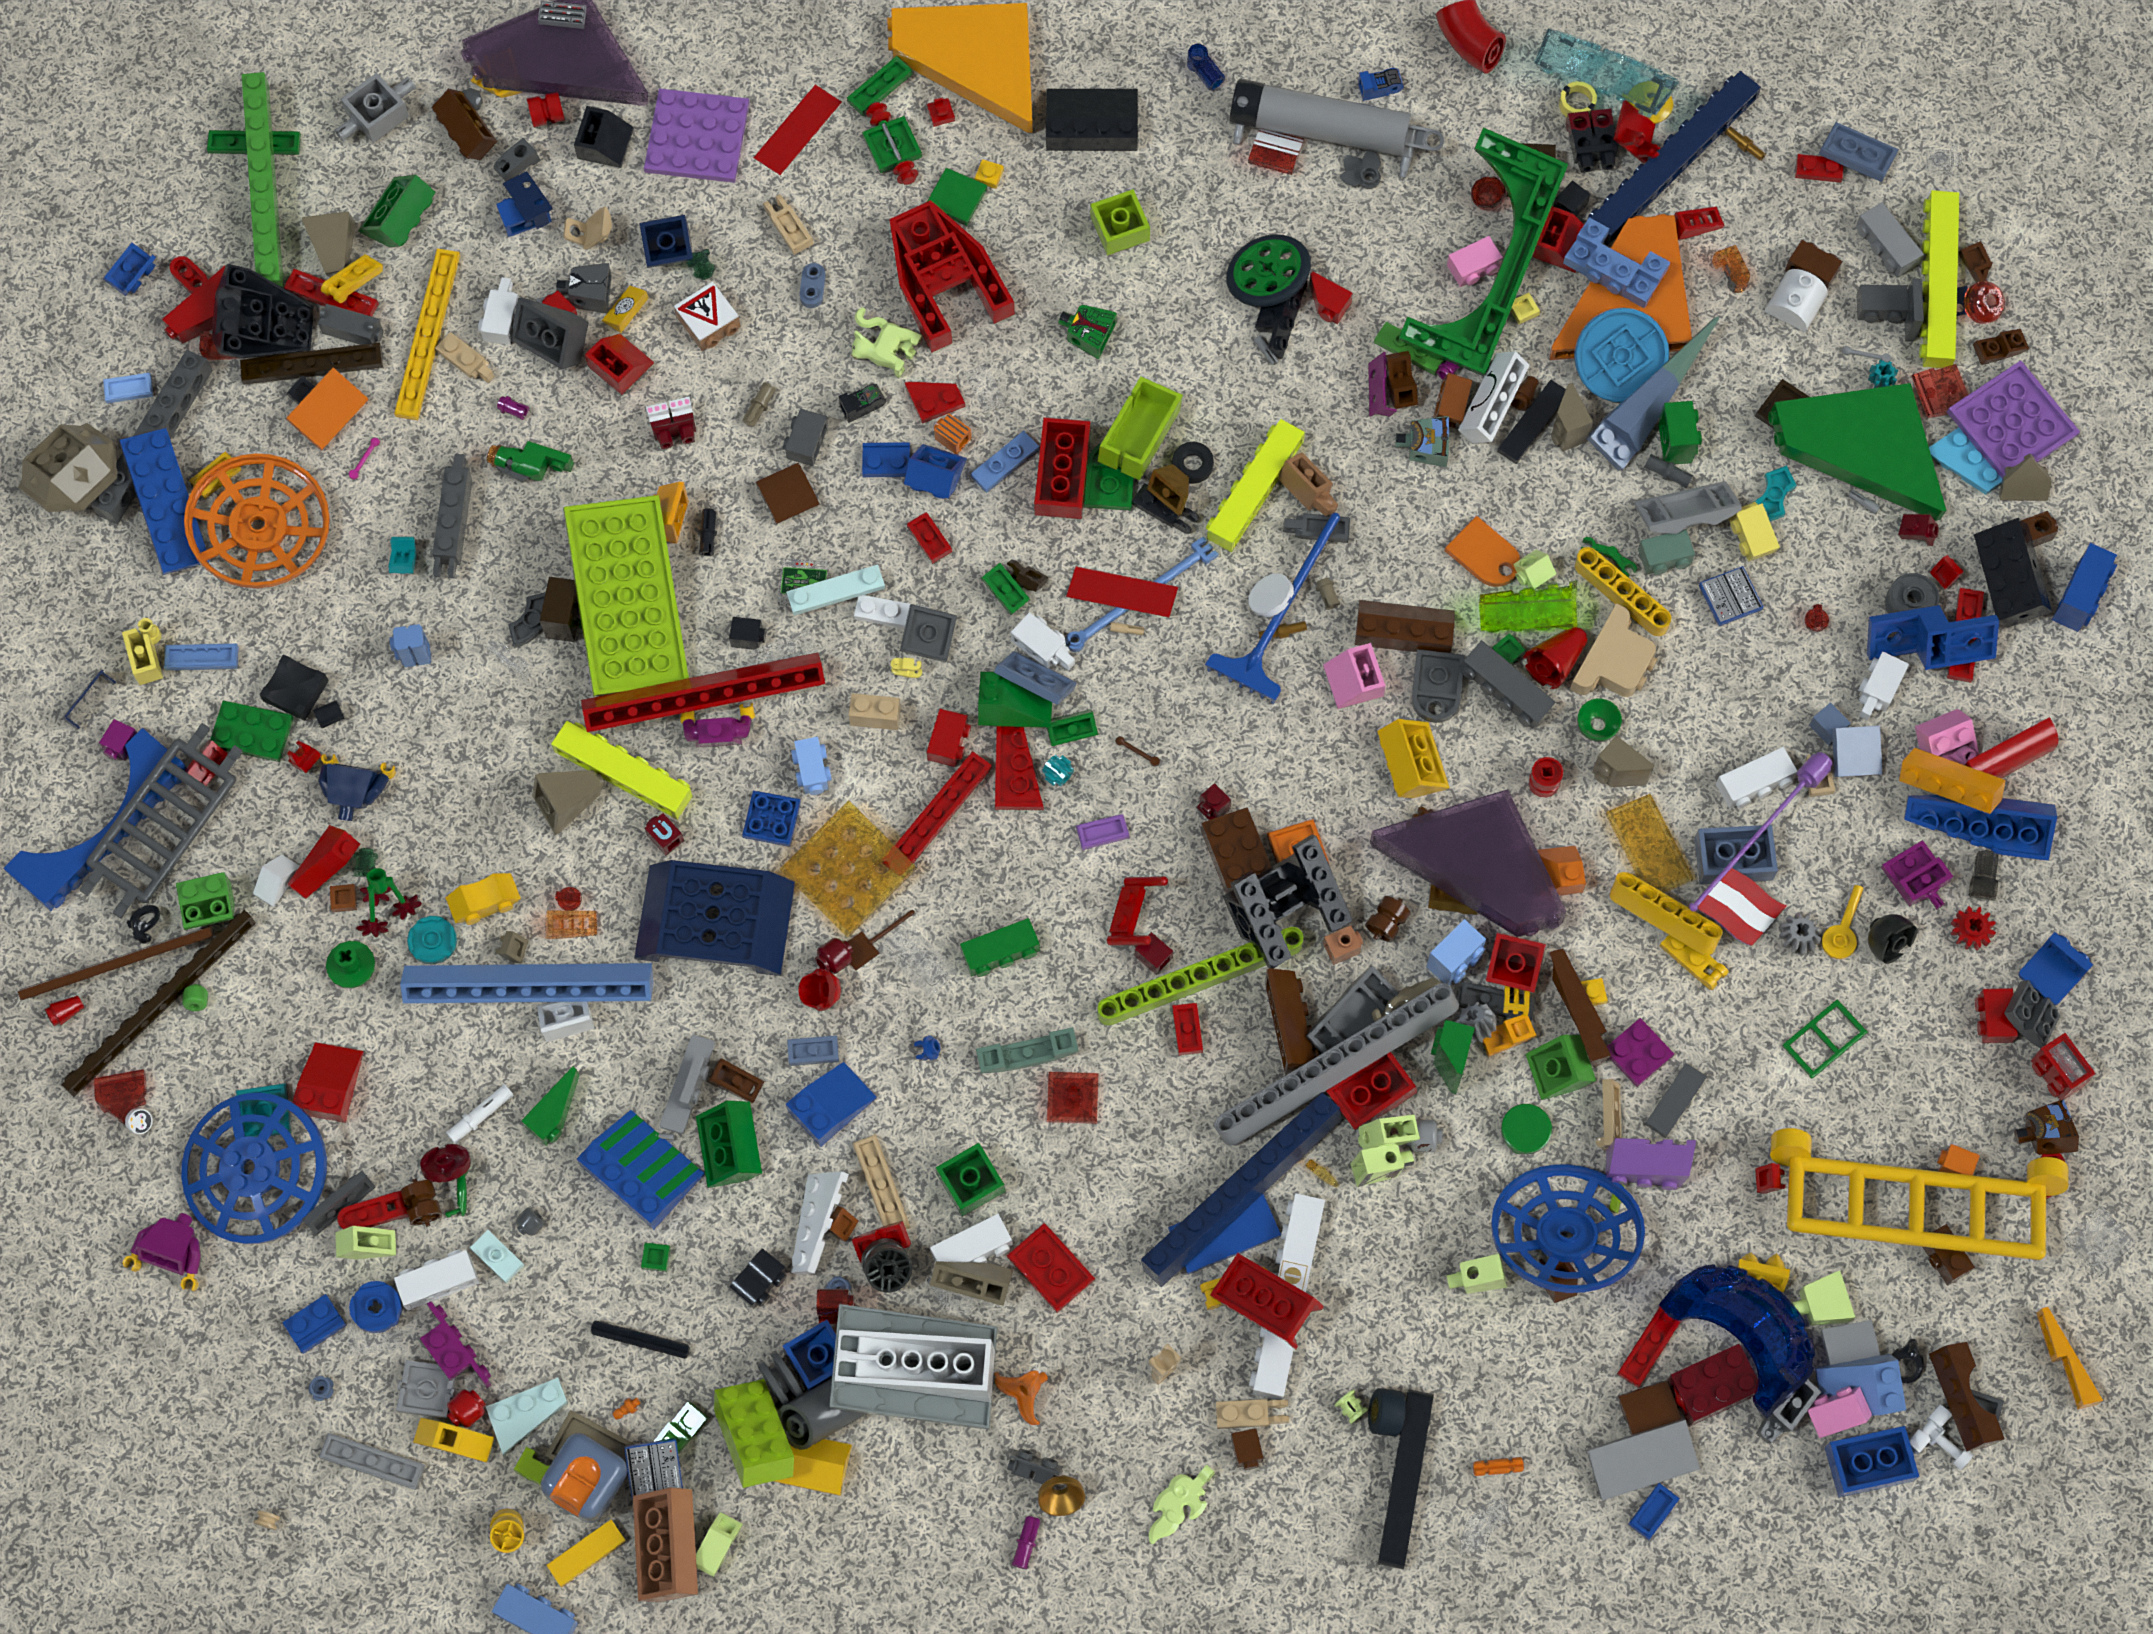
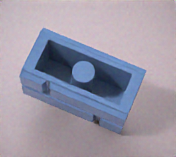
M417 624L410 625L408 628L405 626L394 628L393 637H390L389 640L395 659L400 660L404 667L416 666L417 663L419 665L430 664V644L422 626Z

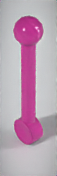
M374 437L371 439V445L356 468L349 471L351 479L355 480L358 478L359 470L374 447L379 445L380 441L378 438Z

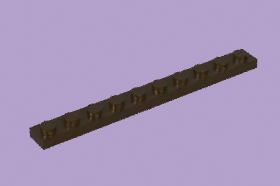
M245 910L234 915V919L229 921V925L223 931L220 930L215 933L211 938V942L205 948H200L196 951L193 959L187 965L181 966L168 983L162 984L157 989V994L150 1000L144 1001L139 1006L138 1012L135 1015L125 1019L121 1023L120 1029L114 1035L106 1037L101 1047L95 1053L87 1055L83 1060V1064L77 1070L71 1071L61 1085L75 1097L179 998L186 987L192 985L256 924L252 916Z

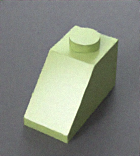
M351 1226L335 1233L336 1258L357 1260L396 1255L395 1230Z

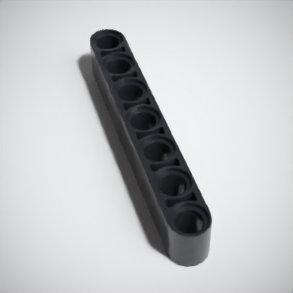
M1408 1389L1405 1420L1399 1437L1378 1565L1403 1570L1405 1567L1434 1394L1411 1389Z

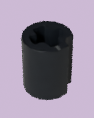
M337 700L313 710L321 728H325L345 718Z

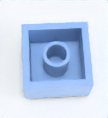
M1464 919L1430 952L1426 967L1443 983L1450 985L1454 982L1457 984L1466 975L1465 970L1470 965L1475 967L1483 958L1482 954L1485 951L1486 938Z

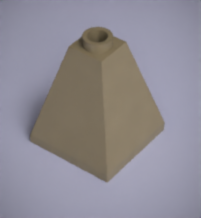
M349 211L302 217L303 224L326 275L331 278L349 265L356 221Z
M593 770L539 773L535 775L532 797L552 831L557 835L601 795L605 783L602 776L595 774Z

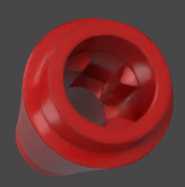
M76 995L49 1004L50 1007L44 1010L53 1026L58 1024L61 1026L80 1012V1010L84 1009V1005L79 996Z

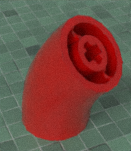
M1475 0L1455 2L1440 9L1435 14L1445 38L1464 61L1484 74L1491 72L1496 67L1505 49L1506 36L1485 20Z

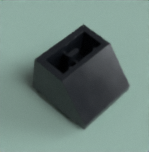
M586 106L574 143L577 159L622 168L634 127L609 110Z

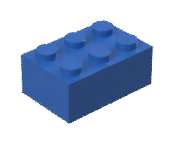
M2092 543L2088 545L2074 570L2052 621L2079 632L2083 625L2088 626L2091 618H2093L2097 611L2100 598L2103 597L2108 587L2107 583L2117 567V564L2114 563L2117 554Z
M1905 1426L1832 1441L1824 1447L1838 1498L1914 1482L1920 1477Z

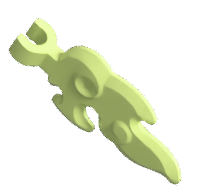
M1208 1465L1200 1471L1194 1480L1183 1474L1175 1476L1171 1480L1169 1487L1158 1495L1153 1505V1511L1157 1512L1160 1510L1163 1514L1150 1528L1149 1542L1151 1544H1155L1160 1538L1172 1535L1178 1529L1179 1524L1185 1519L1183 1512L1185 1505L1191 1508L1190 1520L1196 1519L1203 1513L1207 1502L1200 1501L1199 1499L1200 1496L1205 1495L1202 1487L1215 1474V1471Z

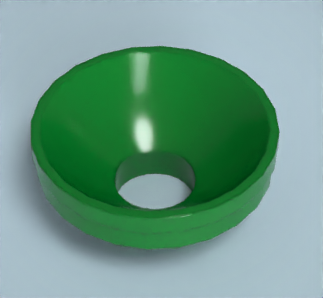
M1596 698L1582 705L1577 716V724L1580 732L1586 738L1595 742H1603L1612 739L1618 733L1622 724V716L1614 703L1606 699ZM1593 719H1601L1605 723V728L1600 731L1594 730L1591 727V721Z

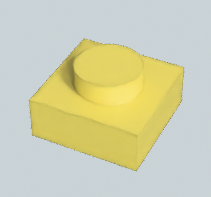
M1530 293L1516 298L1510 310L1518 324L1533 319L1540 314V310Z

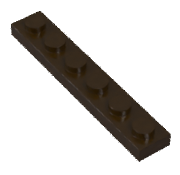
M380 342L240 360L241 381L243 385L301 378L302 376L326 375L333 367L339 373L383 367Z

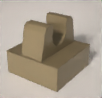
M506 931L505 935L500 937L502 945L501 949H496V953L513 963H522L529 940L514 931Z

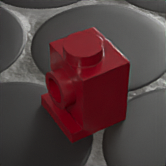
M1214 783L1200 795V804L1196 808L1208 820L1223 816L1231 809V799Z

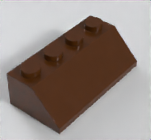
M1359 600L1354 645L1361 646L1371 643L1374 648L1417 652L1418 649L1451 653L1455 610Z
M1270 968L1266 971L1265 987L1286 1076L1318 1057V1052L1316 1048L1312 1049L1311 1042L1306 1038L1312 1026L1306 1023L1305 1017L1309 1016L1306 1001L1302 1002L1300 993H1303L1301 978H1296L1295 971Z

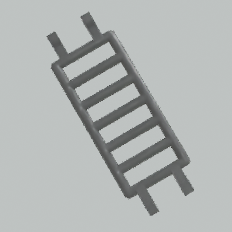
M203 723L200 724L188 743L180 738L173 741L86 860V864L94 871L81 886L80 892L89 896L102 876L127 892L113 911V914L120 919L135 899L142 903L149 902L236 782V777L228 771L240 757L243 750L234 745L221 765L196 750L210 731V728ZM179 750L224 780L217 792H214L171 762ZM164 770L210 800L202 812L157 782ZM150 789L195 819V822L187 832L142 802ZM136 809L181 839L173 852L128 822V819ZM121 829L166 859L159 871H156L113 841ZM106 849L152 879L144 892L98 861Z

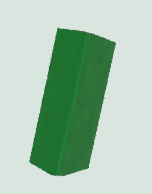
M1091 709L1051 719V728L1046 727L1051 746L1098 735L1094 714Z

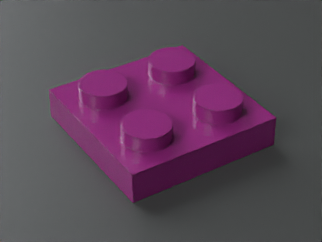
M1641 1018L1607 1046L1611 1054L1609 1058L1636 1087L1640 1086L1674 1056L1672 1050Z

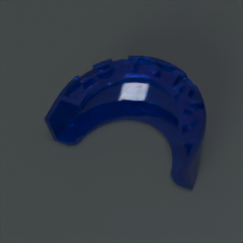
M1715 1264L1699 1267L1678 1280L1658 1304L1669 1317L1675 1320L1701 1319L1719 1325L1744 1345L1751 1355L1758 1373V1386L1753 1396V1403L1767 1419L1812 1374L1814 1369L1812 1366L1813 1357L1816 1355L1813 1338H1809L1805 1330L1807 1324L1804 1318L1781 1291L1763 1278L1758 1281L1747 1275V1270L1730 1265L1727 1268L1716 1267Z

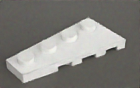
M842 1171L808 1174L796 1245L792 1257L791 1273L796 1275L815 1274L825 1245V1241L822 1240L824 1233L831 1228L833 1222L830 1215L834 1204H839L842 1195L838 1192L841 1183H846L849 1174Z

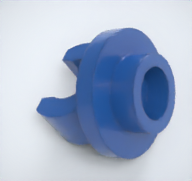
M931 1035L925 1036L923 1041L919 1040L914 1043L915 1047H923V1053L917 1055L916 1059L925 1061L938 1058L940 1044Z

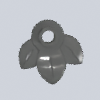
M1370 150L1366 151L1363 159L1345 155L1344 167L1346 171L1340 175V179L1350 186L1361 185L1367 189L1375 188L1381 180V175L1378 171L1381 164L1380 158L1374 151ZM1370 176L1373 178V180H1367L1365 178Z

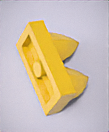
M1750 1252L1739 1259L1733 1282L1784 1292L1789 1280L1790 1269L1785 1268L1784 1262L1777 1253L1771 1256L1765 1264H1761L1757 1257Z

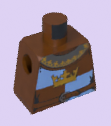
M2064 1099L2029 1111L2026 1114L2025 1127L2014 1130L2017 1144L2031 1142L2035 1153L2038 1155L2078 1152L2079 1135Z

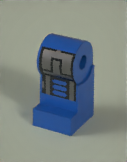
M1389 68L1370 74L1368 71L1359 72L1358 86L1363 101L1389 96L1390 94L1400 92L1404 88L1399 69Z

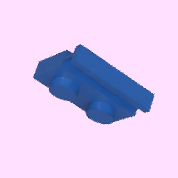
M910 442L863 443L862 476L905 477L910 459Z
M327 1294L282 1322L302 1354L347 1326Z

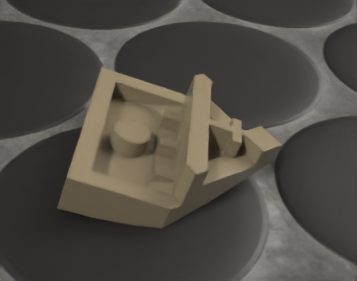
M2029 453L2024 456V461L2016 466L2005 468L2006 475L2003 476L1999 491L2000 500L2048 501L2052 483L2051 477L2048 474V469L2037 463L2032 454Z

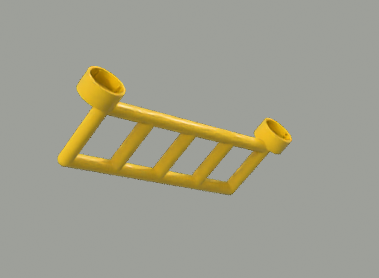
M1784 1128L1775 1131L1771 1135V1159L1780 1165L1789 1166L1787 1228L1792 1232L2042 1260L2046 1256V1196L2062 1194L2069 1187L2068 1165L2064 1161L2052 1157H2042L2030 1161L2027 1164V1181L1816 1158L1811 1157L1812 1138L1807 1132L1795 1128ZM1804 1172L1849 1176L1848 1222L1803 1218ZM1865 1178L1909 1183L1908 1230L1863 1224ZM1925 1185L1970 1190L1969 1237L1924 1232ZM1986 1192L2031 1197L2030 1244L1985 1239Z

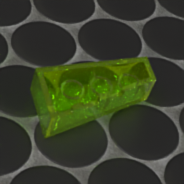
M1577 580L1569 581V586L1558 587L1557 583L1548 584V588L1543 590L1527 587L1516 594L1512 590L1480 594L1481 631L1491 633L1500 630L1519 632L1524 629L1543 631L1548 628L1568 630L1572 627H1578L1579 603Z

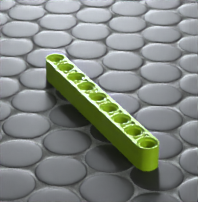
M1296 927L1283 929L1281 933L1284 940L1288 937H1294L1298 940L1296 945H1289L1286 942L1291 956L1299 953L1302 949L1303 933ZM1249 942L1102 999L1097 1008L1098 1019L1104 1025H1114L1264 967L1266 963L1259 947ZM1242 955H1249L1253 960L1245 963L1241 961L1240 957ZM1224 963L1230 969L1223 972L1218 970L1217 966ZM1202 972L1206 974L1207 978L1197 980L1194 975ZM1174 981H1180L1184 984V987L1174 989L1171 984ZM1151 990H1158L1161 996L1151 998L1148 993ZM1128 999H1135L1138 1004L1135 1007H1129L1125 1002ZM1109 1007L1114 1009L1115 1013L1112 1016H1106L1102 1013L1103 1009Z

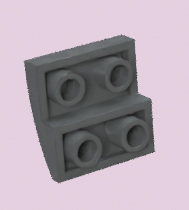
M2029 980L2020 981L2004 1012L2018 1032L2040 1049L2047 1044L2060 1018L2059 1011L2053 1005L2050 998L2040 999L2038 992L2033 988Z

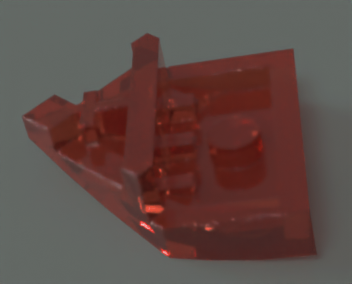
M144 1069L94 1078L95 1101L100 1106L102 1112H108L125 1125L127 1114L131 1110L144 1106L147 1103L144 1098L147 1095L146 1073Z

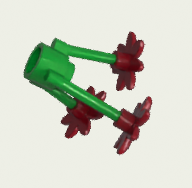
M374 868L366 875L368 887L360 889L362 893L367 894L363 898V902H369L370 919L368 921L361 920L363 925L357 926L356 929L363 931L362 936H368L372 933L376 938L379 936V933L388 932V929L385 928L388 922L378 923V918H375V907L378 906L380 899L386 902L389 901L386 893L393 891L399 900V903L393 905L397 910L392 913V916L400 915L401 920H404L408 913L415 915V908L420 907L422 903L417 901L418 895H414L410 899L407 896H402L395 886L393 878L387 877L385 870Z

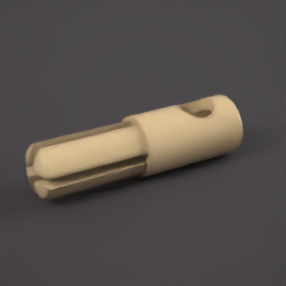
M1112 622L1110 631L1143 635L1144 627Z

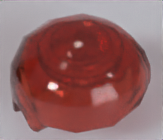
M1496 176L1482 177L1475 181L1471 188V199L1481 210L1492 211L1500 207L1505 200V186Z

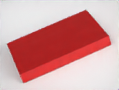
M1045 1223L1007 1255L1010 1262L1056 1313L1095 1280L1093 1275Z

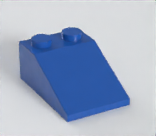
M842 1062L803 1088L786 1103V1107L790 1115L822 1147L877 1097L847 1064Z

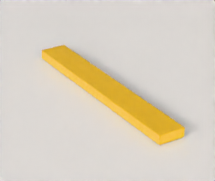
M438 248L436 250L394 412L395 417L417 421L419 419L436 353L435 347L438 345L460 259V252Z

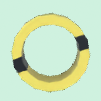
M1575 81L1569 83L1563 88L1560 95L1559 108L1561 113L1567 118L1568 113L1588 111L1590 117L1591 111L1595 110L1597 94L1593 87L1585 82ZM1579 92L1585 94L1591 104L1584 109H1575L1568 105L1565 98L1571 93Z

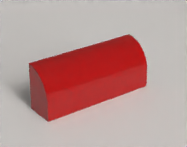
M2049 717L1968 760L1965 766L2002 779L2055 750L2059 743L2055 725Z

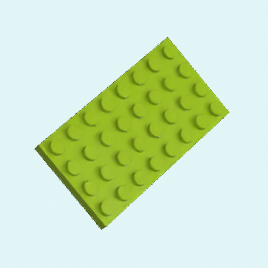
M659 495L563 507L593 697L689 678Z

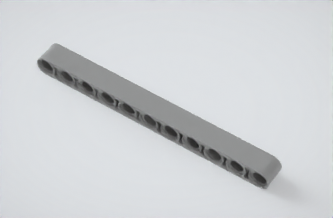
M1445 983L1435 985L1221 1114L1215 1120L1214 1126L1223 1142L1229 1146L1240 1143L1454 1014L1459 1008V1002L1452 988Z

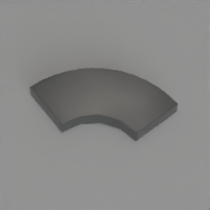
M546 592L526 597L524 613L517 621L508 624L514 648L529 643L543 630L540 616Z

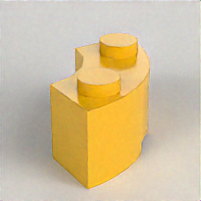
M493 873L478 882L460 885L445 897L454 922H466L467 925L475 924L480 919L497 912H508L513 908V904L521 899L511 873Z

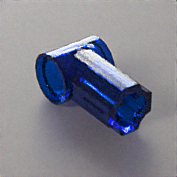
M1192 45L1187 55L1188 69L1195 72L1209 90L1216 89L1225 81L1224 74L1209 57L1208 50L1204 45ZM1198 56V57H1201L1202 59H1201V60H1195L1193 57Z

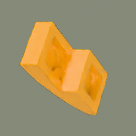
M1522 1014L1505 1020L1503 1024L1496 1026V1031L1491 1032V1038H1484L1482 1044L1489 1057L1520 1045L1537 1035L1529 1016Z

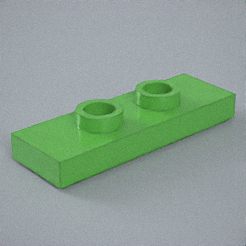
M1385 322L1374 339V343L1391 353L1409 351L1412 364L1435 376L1438 366L1444 362V359L1440 358L1437 360L1398 339L1401 329Z

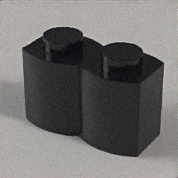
M762 1248L735 1278L729 1288L753 1309L757 1305L762 1307L770 1297L768 1292L774 1286L779 1287L786 1279L787 1275H785L787 1269Z

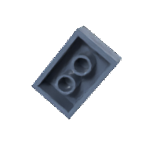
M1762 825L1698 829L1694 841L1699 884H1711ZM1772 825L1766 828L1732 867L1754 882L1773 881L1778 872Z

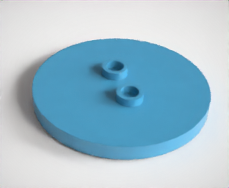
M1613 308L1593 317L1580 332L1574 351L1575 367L1580 380L1586 388L1602 399L1619 403L1623 402L1669 361V346L1662 328L1649 315L1631 308Z

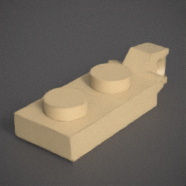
M452 332L435 347L438 354L468 377L476 379L477 376H480L487 383L495 377L493 371L487 367L489 362Z

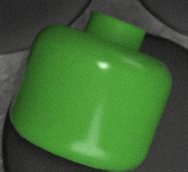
M193 984L184 989L182 999L184 1008L190 1011H202L206 1008L208 1003V991L206 988L199 984Z

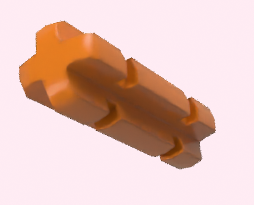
M1521 1457L1512 1458L1511 1460L1505 1458L1487 1460L1486 1463L1484 1461H1475L1473 1463V1473L1475 1476H1484L1485 1473H1488V1475L1506 1474L1510 1471L1516 1473L1524 1470V1462Z

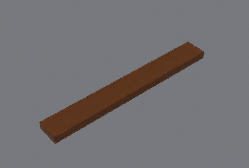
M212 925L22 988L18 991L20 1000H25L213 936L214 930Z

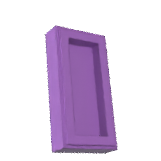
M1123 814L1076 825L1082 850L1129 839Z

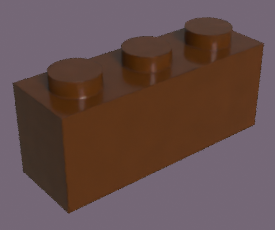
M448 88L431 107L436 113L437 120L445 126L448 136L457 143L460 153L465 158L482 160L498 142L462 91Z

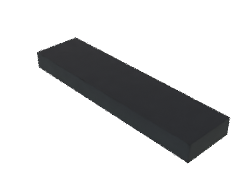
M1550 380L1498 447L1497 452L1517 464L1558 411L1566 389Z

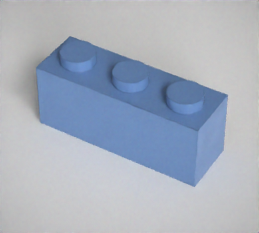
M518 1583L514 1587L509 1584L506 1585L491 1611L496 1616L529 1634H573L579 1624L573 1619L575 1614L562 1607L560 1611L550 1607L552 1602L540 1595L537 1599L528 1595L530 1590Z

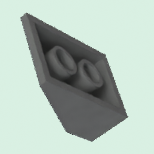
M521 297L518 298L510 340L562 370L581 363L589 322L572 312Z

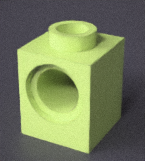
M1537 549L1513 564L1517 572L1515 576L1518 582L1532 589L1537 588L1556 575L1548 554Z

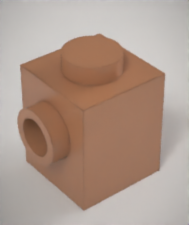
M1350 925L1325 936L1323 945L1333 965L1360 954L1363 940L1359 932H1354Z

